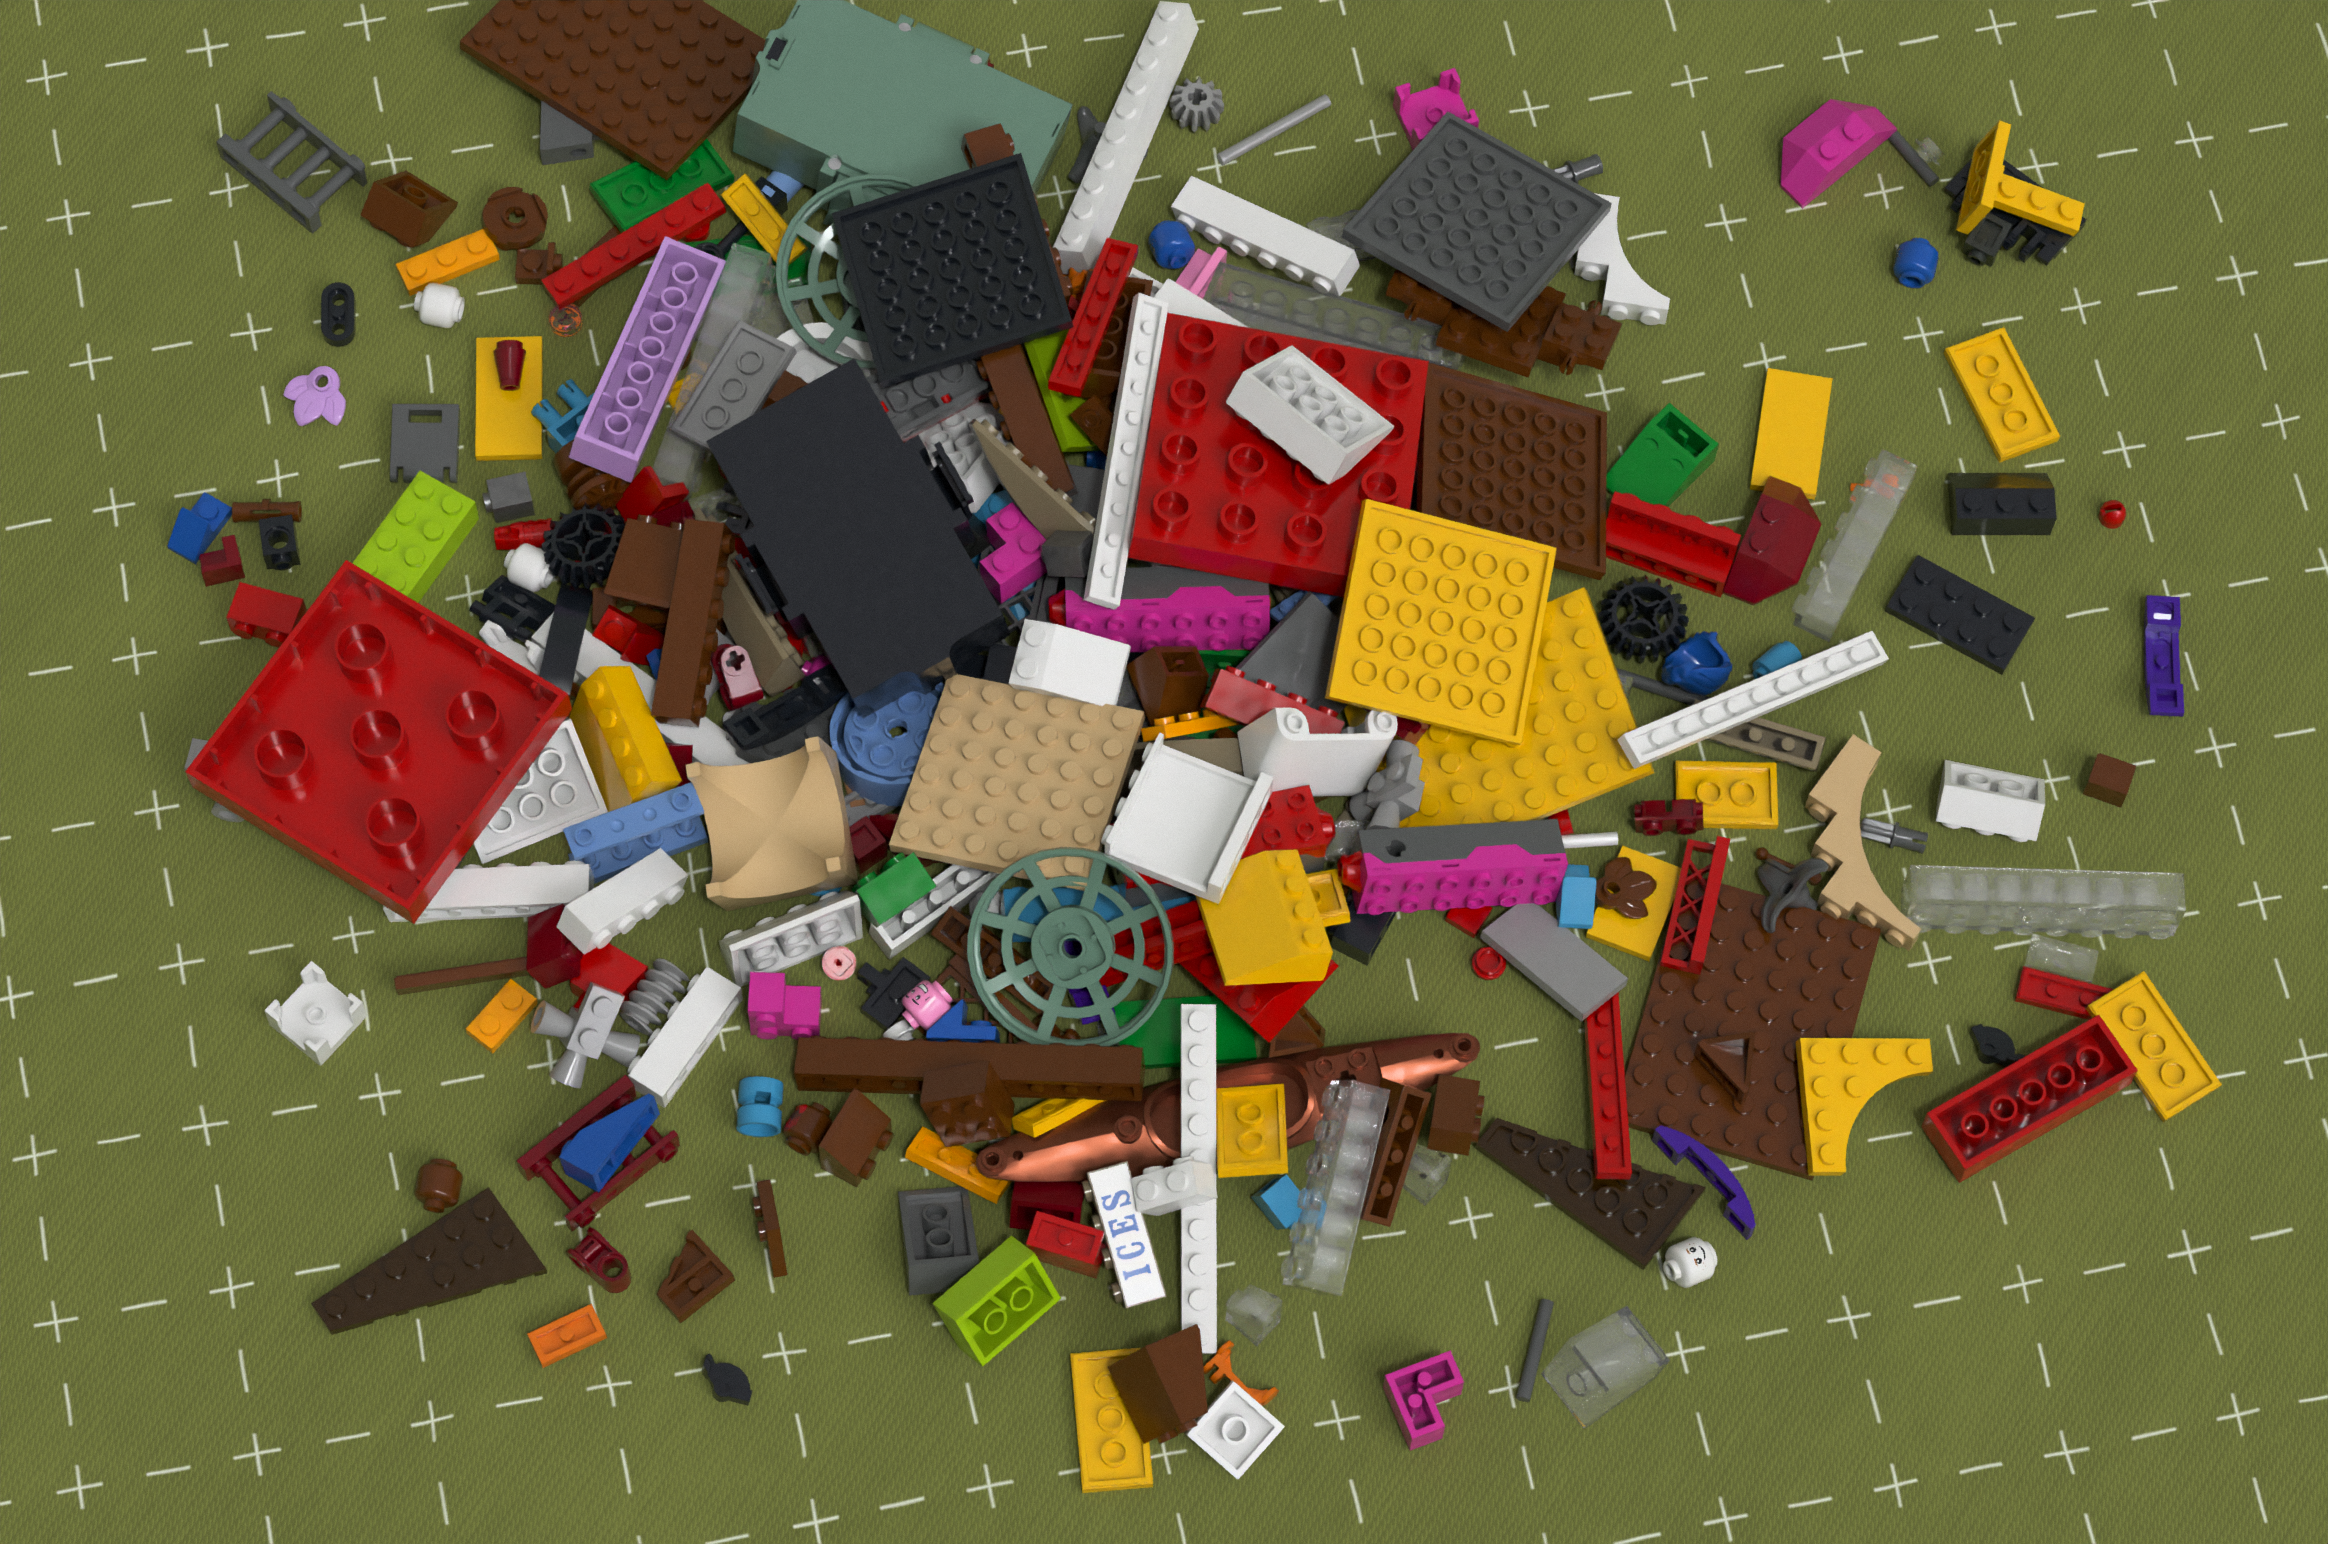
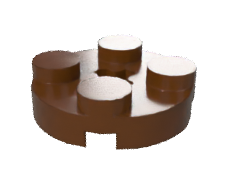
M506 187L494 192L488 198V203L483 209V229L486 235L495 242L497 248L504 251L530 247L541 241L545 235L548 219L546 205L538 195L522 192L523 188ZM514 213L516 217L522 216L523 219L519 223L510 222L509 214Z

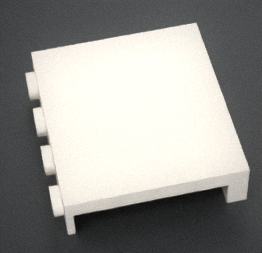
M1159 732L1154 744L1149 742L1142 756L1144 765L1141 771L1135 770L1128 785V789L1131 790L1128 797H1121L1117 805L1115 816L1118 818L1114 826L1108 824L1101 840V844L1105 845L1104 853L1122 861L1136 872L1219 904L1272 794L1274 777L1261 772L1256 782L1163 745L1164 734Z

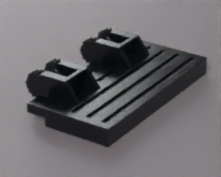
M1972 159L1944 189L1945 192L1956 198L1950 207L1956 213L1961 210ZM2003 160V165H2005L2003 174L2041 187L2006 160ZM1995 207L1990 211L1991 214L2012 224V232L2002 244V247L2006 250L2013 248L2022 236L2029 240L2018 256L2023 262L2027 261L2040 248L2041 251L2037 254L2036 258L2047 266L2075 237ZM2084 217L2081 219L2079 231L2085 226L2087 219Z

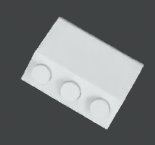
M1949 760L1944 761L1936 807L1937 822H1941L1942 825L1953 829H1959L1961 826L1972 828L1983 835H1994L1995 833L2007 835L2010 839L2018 842L2037 841L2045 807L2044 779Z

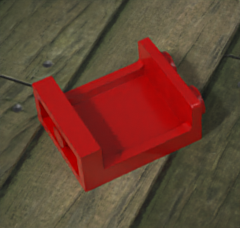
M1036 1211L1026 1246L1036 1254L1040 1262L1097 1279L1103 1261L1101 1249L1106 1248V1245L1102 1243L1105 1233L1092 1227Z

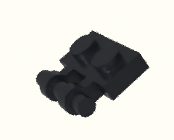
M501 575L484 590L482 601L486 602L487 605L475 600L469 611L479 616L480 622L485 624L489 620L499 625L508 638L512 640L517 638L525 643L527 640L530 641L533 632L525 627L527 626L537 631L554 612L556 605L532 591L511 583L507 577ZM500 612H503L506 615L512 617V619H509L506 616L500 614Z

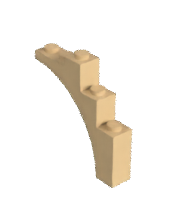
M1853 734L1809 793L1805 808L1809 810V813L1815 819L1829 823L1815 842L1811 857L1824 860L1829 866L1827 871L1832 870L1836 872L1820 893L1817 902L1818 907H1820L1822 912L1827 913L1836 920L1839 917L1849 919L1853 914L1860 923L1866 924L1872 929L1874 927L1880 928L1886 940L1893 946L1903 947L1910 951L1918 939L1921 928L1903 915L1884 894L1870 870L1862 846L1860 829L1862 795L1868 780L1877 767L1882 752Z

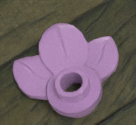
M328 366L317 367L309 375L293 378L285 388L284 397L296 401L294 404V416L299 426H305L318 419L321 415L331 424L337 426L345 413L346 400L339 391L340 377L334 369ZM321 377L328 378V384L325 387L318 386V380Z

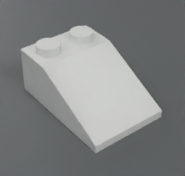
M1025 619L1009 684L1018 690L1099 706L1105 704L1116 706L1131 646L1058 624Z

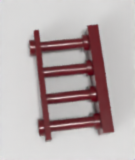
M626 1075L516 1160L519 1172L527 1181H530L535 1176L537 1178L541 1177L568 1207L570 1212L565 1215V1220L571 1232L577 1227L584 1228L596 1218V1212L659 1162H668L678 1152L677 1148L680 1146V1142L675 1130L663 1138L651 1125L643 1136L652 1147L637 1159L629 1153L622 1162L625 1169L610 1181L608 1180L599 1193L597 1191L594 1192L583 1202L578 1199L552 1169V1162L559 1158L563 1146L569 1140H573L580 1130L634 1102L636 1097L635 1086Z

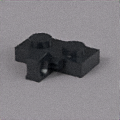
M904 957L892 971L885 968L881 973L866 962L858 971L857 977L858 980L868 987L866 994L870 996L861 1007V1013L887 1031L899 1020L902 1013L906 1010L902 1004V998L923 980L930 981L931 977Z

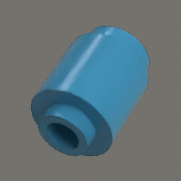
M1789 641L1776 643L1753 663V676L1757 679L1802 660V655L1798 648Z

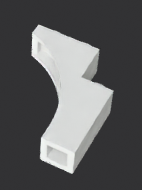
M1596 194L1611 202V209L1579 247L1574 275L1581 276L1589 281L1606 280L1601 315L1609 316L1615 320H1638L1646 325H1665L1670 298L1660 294L1645 283L1633 270L1622 250L1617 230V213L1620 197Z

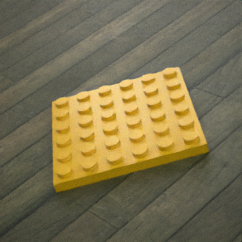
M1369 499L1363 500L1325 698L1515 746L1520 745L1557 548Z

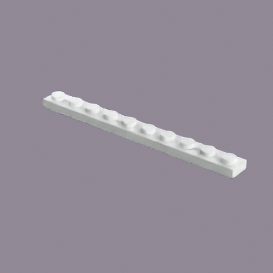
M1142 293L1136 294L1132 302L1083 599L1113 610L1120 606L1169 305L1168 302Z
M1870 631L1627 732L1618 739V742L1631 765L1636 769L1881 666L1889 658L1873 631Z
M1181 1004L1180 1158L1194 1157V1161L1211 1164L1215 1185L1216 1004ZM1216 1199L1181 1209V1330L1195 1324L1198 1325L1201 1335L1202 1354H1216L1217 1352Z

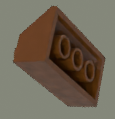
M1088 270L1083 294L1093 271ZM1128 277L1081 398L1089 399L1095 394L1100 399L1118 390L1133 297L1138 293L1151 296L1153 280Z

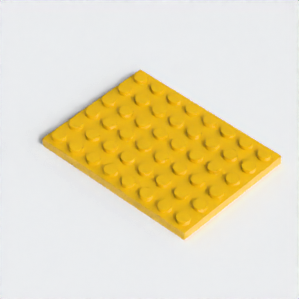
M1585 587L1549 601L1546 604L1521 744L1515 746L1431 725L1415 745L1419 749L1418 756L1423 759L1419 780L1425 782L1419 811L1400 821V828L1541 820L1655 773L1651 762L1634 769L1618 742V739L1623 734L1637 729L1638 726ZM1348 704L1344 708L1350 727H1357L1365 722L1367 712L1361 707ZM1397 735L1393 738V740H1402ZM1386 753L1376 772L1386 768Z

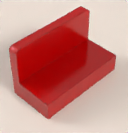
M645 466L627 487L616 507L625 522H627V518L637 520L638 514L649 516L682 502L689 494V491L684 482L663 486L653 468Z

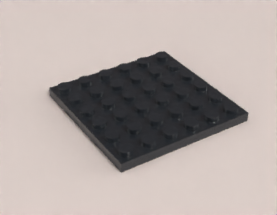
M1021 153L832 213L882 388L1074 327Z

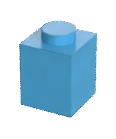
M1287 1174L1275 1176L1251 1197L1276 1230L1286 1228L1293 1230L1306 1220L1307 1217L1304 1213L1312 1207Z

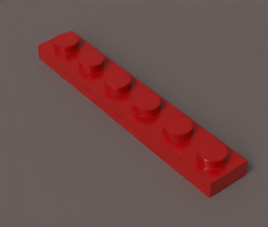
M706 183L542 279V285L558 309L561 310L658 253L665 236L678 241L726 213L725 205L710 184Z
M1106 238L1072 321L1074 327L1068 331L1048 380L1049 390L1081 397L1137 258L1138 245Z
M1618 992L1584 1019L1595 1179L1630 1180L1632 1175Z

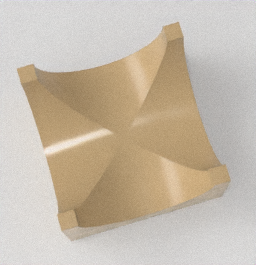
M820 737L805 739L806 744L799 750L766 761L732 766H712L700 762L686 765L687 777L693 784L704 810L711 846L712 879L710 884H705L707 898L726 911L857 884L858 876L837 753Z

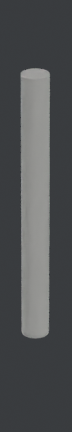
M1326 94L1318 97L1218 153V161L1223 166L1331 105L1329 97Z

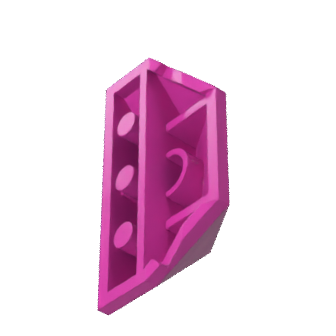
M1830 99L1783 137L1780 187L1803 209L1897 131V128L1876 107Z

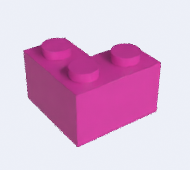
M1013 502L986 520L987 536L996 550L979 561L982 580L1001 604L1047 573L1046 564L1041 557L1042 545L1047 540Z
M750 972L748 1017L751 1035H757L758 1038L766 1040L775 1039L777 1036H791L795 1040H798L799 1037L810 1038L811 1036H820L822 1006L820 986L786 985L785 973Z
M1451 1350L1385 1375L1383 1389L1410 1451L1443 1438L1445 1425L1436 1404L1462 1394L1464 1381Z

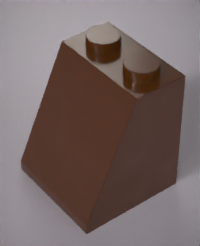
M638 514L637 520L627 518L604 594L614 600L669 612L684 524L671 522L670 527L657 525V518Z
M1197 1324L1149 1344L1108 1366L1144 1444L1154 1439H1157L1159 1444L1167 1442L1179 1436V1434L1198 1426L1195 1419L1208 1413L1201 1335Z

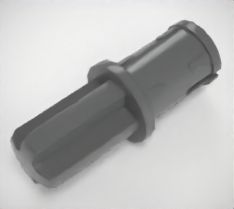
M1594 154L1575 162L1568 160L1564 163V166L1552 170L1578 184L1579 180L1596 174H1602L1603 164L1598 154Z
M1863 818L1860 824L1862 838L1889 844V848L1897 846L1917 851L1921 854L1925 850L1926 845L1913 842L1912 839L1927 842L1928 832L1901 827L1899 822H1895L1893 825L1870 818Z

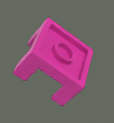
M1455 68L1441 72L1437 86L1410 94V83L1395 87L1393 108L1412 150L1416 148L1447 112L1478 128L1479 119L1475 110L1470 109L1468 114L1460 97L1461 81Z

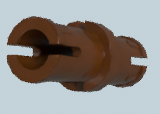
M268 498L263 499L262 502H233L232 519L234 523L259 522V519L292 515L293 520L296 522H301L302 519L301 501L272 502ZM281 510V513H253V511Z

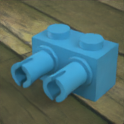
M572 379L566 381V384L569 386L568 388L562 384L557 390V395L572 408L566 415L562 417L547 399L540 401L543 405L542 408L537 403L531 411V414L546 427L549 447L555 453L575 438L594 395L593 393L587 397Z

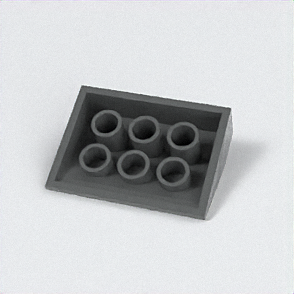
M1309 591L1236 669L1245 672L1244 679L1255 684L1258 679L1277 686L1275 692L1287 697L1288 693L1291 692L1306 698V705L1316 710L1321 705L1338 712L1339 715L1348 705L1325 698L1340 620Z

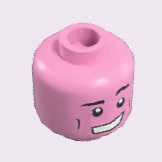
M923 980L902 998V1004L906 1008L902 1016L914 1029L921 1026L927 1031L952 1008L950 1004L954 1000L936 980L933 983Z

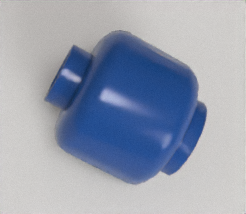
M1162 221L1154 227L1149 236L1148 245L1158 265L1163 268H1181L1191 260L1195 253V244L1186 226L1181 222Z
M1913 238L1911 241L1903 242L1897 249L1893 266L1894 275L1906 287H1923L1935 277L1939 259L1938 251L1934 246L1930 245L1929 241L1923 238Z

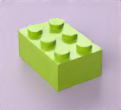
M1010 1236L932 1304L959 1349L983 1367L1055 1305L1061 1297L1036 1254L1016 1238Z

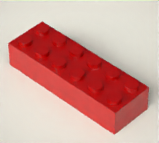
M2097 1015L1927 1112L1921 1127L1960 1183L2129 1086L2138 1070L2101 1016Z

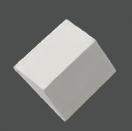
M1232 1380L1207 1408L1208 1413L1198 1418L1196 1421L1198 1426L1188 1430L1185 1434L1238 1480L1285 1426Z

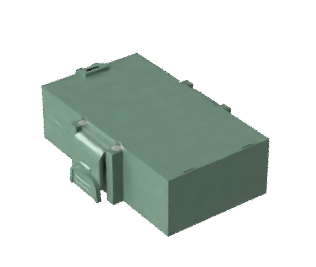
M797 0L786 23L779 29L770 30L766 37L763 52L759 51L756 56L752 86L737 115L732 151L814 188L816 193L835 182L865 174H891L910 179L922 185L969 170L961 150L964 134L1001 123L1005 134L1009 133L1012 137L1015 148L1013 154H1022L1030 183L1036 196L1063 143L1073 104L987 66L990 54L978 48L975 50L974 46L921 22H918L914 28V19L901 14L895 24L845 0ZM892 187L863 188L866 202L903 191ZM850 191L835 197L820 207L826 211L828 210L823 224L831 225L834 223L832 213L853 207Z

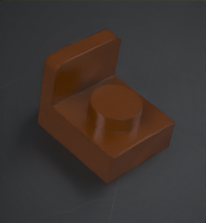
M555 242L548 243V250H517L516 284L542 285V279L563 267V255L557 254Z

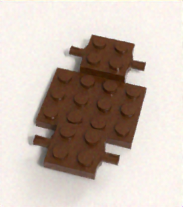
M1396 269L1386 291V296L1398 299L1408 305L1404 312L1407 320H1409L1412 314L1411 321H1415L1418 317L1442 326L1437 337L1436 346L1528 378L1537 359L1559 366L1562 374L1567 369L1566 375L1572 374L1576 364L1588 365L1603 370L1622 326L1620 322L1599 315L1602 310V304L1599 301L1594 309L1596 300H1592L1585 311L1577 306L1565 304L1566 293L1549 286L1544 288L1508 332Z

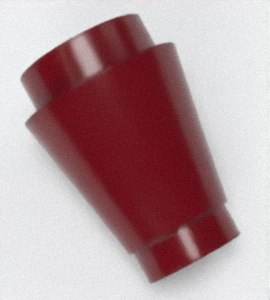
M499 341L496 343V349L493 351L500 389L505 391L519 390L526 350L523 349V343L520 341Z

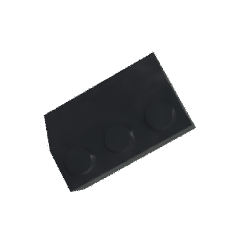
M1948 473L1951 535H2051L2057 516L2055 490L2047 473Z

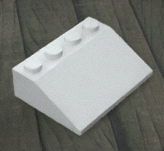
M1293 345L1243 371L1226 401L1239 417L1260 429L1263 436L1275 441L1286 450V453L1292 459L1300 461L1312 471V474L1317 479L1325 481L1327 484H1331L1347 474L1394 428V425Z
M978 402L918 434L927 449L934 468L937 465L932 454L936 451L934 444L939 441L941 442L946 455H948L968 493L973 497L974 502L968 505L971 513H976L999 485L1000 481L985 458L969 423L973 419L978 420L980 423L986 419L1000 432L996 436L999 441L1005 446L1009 442L1014 445L1012 439L1006 440L1000 422L1005 420L1004 416L998 413L999 409H994L992 403Z
M566 717L473 843L481 864L563 832V828L608 812L570 718Z
M847 890L840 893L830 892L823 895L818 902L808 906L805 904L797 905L783 916L778 918L767 917L760 920L753 928L745 931L735 930L725 935L724 939L719 941L720 951L734 984L739 987L749 984L750 972L776 973L824 954L833 946H844L863 938L860 899L857 894Z

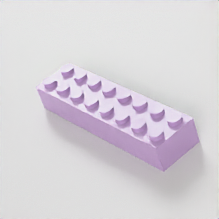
M664 237L575 435L569 458L630 483L632 482L718 287L726 264L725 260L669 237Z

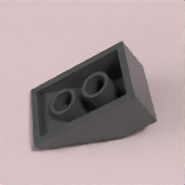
M958 1186L898 1192L909 1295L946 1292L979 1264L968 1190Z

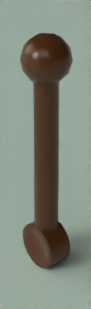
M1764 847L1758 848L1755 852L1759 860L1770 858L1790 869L1795 866L1769 854L1768 850ZM1819 873L1809 878L1808 883L1813 886L1818 885L1822 879L1821 874Z

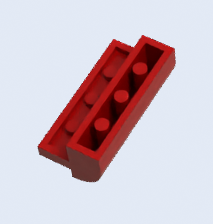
M1615 491L1606 519V558L1721 598L1741 542V535L1728 527H1717L1705 523L1697 516H1685L1671 511L1665 505H1653L1640 500L1633 494H1622Z

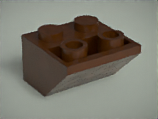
M1154 646L1126 665L1131 676V683L1139 695L1144 707V714L1151 726H1155L1154 719L1174 716L1175 722H1178L1179 714L1197 711L1200 716V705L1205 695L1209 675L1196 646Z

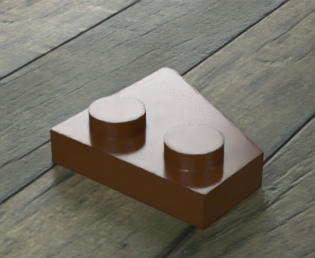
M771 1180L757 1182L759 1196L752 1197L756 1218L763 1217V1221H757L760 1242L767 1241L773 1277L786 1276L787 1269Z
M693 1230L688 1232L685 1238L687 1242L680 1256L675 1257L670 1267V1275L663 1281L657 1293L660 1302L680 1324L735 1281L731 1271Z

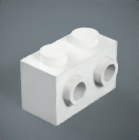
M1194 1157L1175 1159L1173 1166L1166 1168L1163 1166L1149 1167L1143 1170V1175L1131 1178L1136 1208L1139 1213L1160 1216L1218 1198L1212 1165L1194 1161Z

